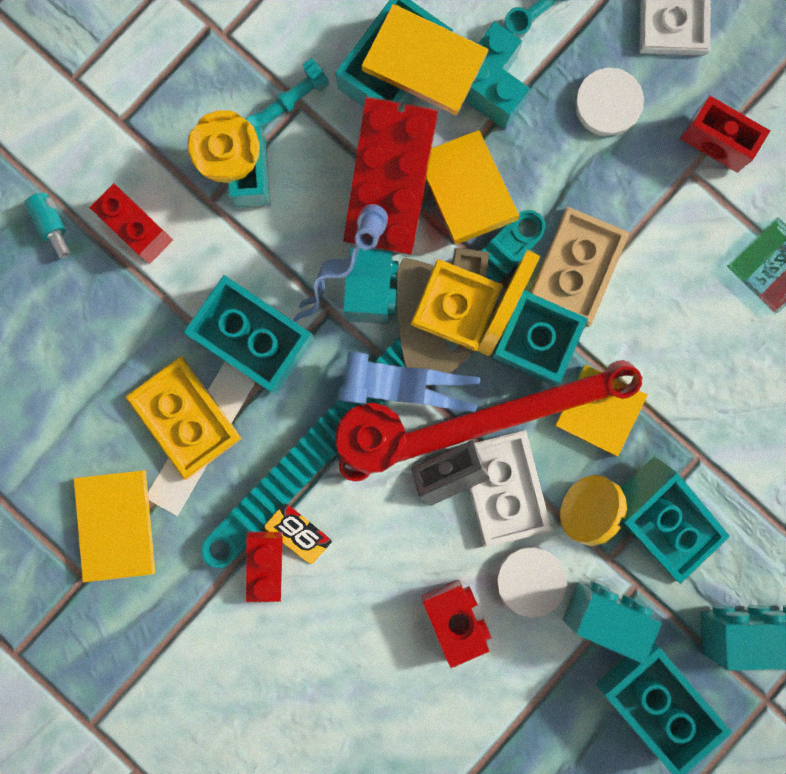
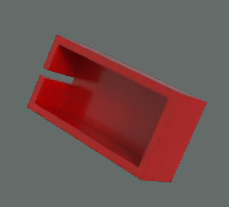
M366 97L343 242L356 243L357 223L361 210L368 205H378L386 211L388 221L384 232L379 236L377 245L374 248L412 255L439 110L405 104L404 112L398 111L400 110L401 102Z

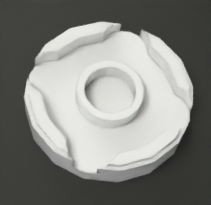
M608 67L594 71L584 79L576 93L577 117L587 130L598 136H617L625 133L634 126L643 111L644 96L640 84L631 74L622 69Z
M535 546L520 547L509 553L500 565L496 577L498 592L505 605L516 614L529 618L544 616L555 610L564 599L567 588L566 572L559 559L549 551Z

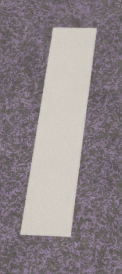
M225 361L212 382L208 392L231 423L254 386L255 381ZM168 458L148 492V499L178 516L206 466L188 480H184Z

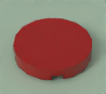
M366 403L347 411L340 420L335 435L337 451L344 463L355 471L366 474L382 473L394 466L402 456L406 444L405 429L398 414L387 406L377 403Z

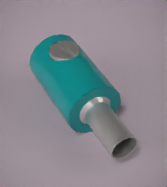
M44 192L28 197L24 201V205L43 241H51L59 258L69 256L71 253L62 237L66 232V228L53 200Z

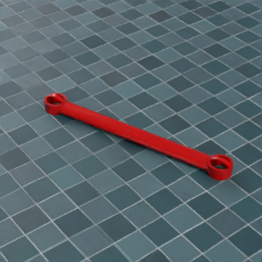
M619 360L611 363L604 372L406 433L404 452L396 463L610 396L621 399L630 398L640 390L642 375L629 361ZM623 376H633L628 386L621 389L612 388V380ZM339 454V471L344 478L356 482L369 477L370 474L346 468V463H344Z

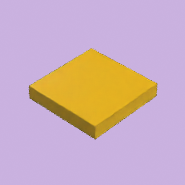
M437 259L410 326L476 352L503 284Z
M585 364L576 380L601 373V371ZM617 379L612 380V388L621 389L628 386ZM638 391L630 398L621 399L610 396L560 412L554 426L618 457L648 395Z

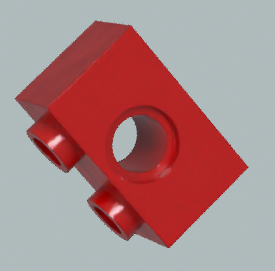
M710 95L695 111L679 139L738 173L754 160L771 130Z
M114 183L89 207L131 249L150 264L173 241L157 223Z
M457 580L421 596L450 669L490 652L486 641L492 639L484 618L476 620L472 608L478 606L470 586L463 588L460 580ZM453 615H465L468 618L465 627L458 630L451 628L448 624Z

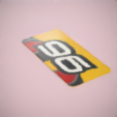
M287 503L265 524V529L269 532H283V543L309 564H313L332 543V540Z

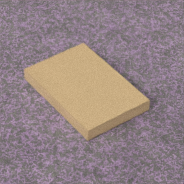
M567 206L530 293L588 318L585 326L590 327L630 232Z

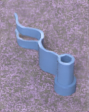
M368 205L361 210L358 217V231L355 237L356 243L352 256L346 259H330L322 263L314 283L315 296L304 299L299 304V308L308 304H316L295 315L294 322L300 318L310 316L318 310L326 289L324 278H342L348 275L354 267L359 248L370 250L377 245L379 236L384 232L388 221L387 213L382 207Z
M348 352L344 384L339 387L338 401L366 404V399L369 397L476 412L477 405L441 395L426 389V385L480 384V377L449 374L423 368L391 366L368 362L369 354L360 352Z

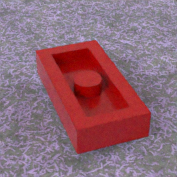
M247 532L246 602H281L283 532Z

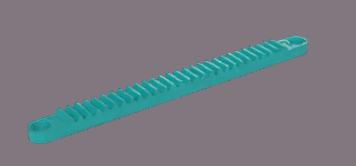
M533 210L521 211L518 221L506 225L481 250L489 252L486 278L500 283L520 262L526 251H530L540 241L545 233L546 225L539 213ZM530 220L536 225L537 232L533 237H524L520 234L518 225L521 221ZM398 337L375 363L406 367L401 337ZM369 397L366 399V403H377L380 405L387 401ZM337 401L318 420L307 434L298 441L288 454L279 461L268 475L250 491L239 505L206 538L201 549L202 558L206 564L214 568L226 567L246 549L247 532H262L265 529V524L284 504H289L338 453L335 435L340 420L347 411L364 404ZM216 540H223L229 545L230 551L227 558L221 560L213 556L211 547Z

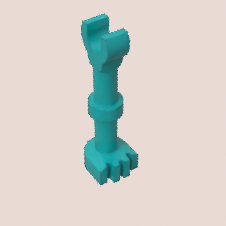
M312 58L303 64L306 76L286 93L282 90L276 95L277 100L260 113H255L245 118L252 126L260 125L263 131L271 121L284 111L289 113L295 108L294 104L311 90L316 89L322 92L330 85L328 77Z

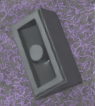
M473 440L411 468L419 498L429 506L490 479Z

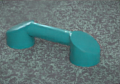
M537 0L527 9L522 7L512 8L504 18L503 27L521 39L529 31L532 22L558 1L564 2L569 0Z

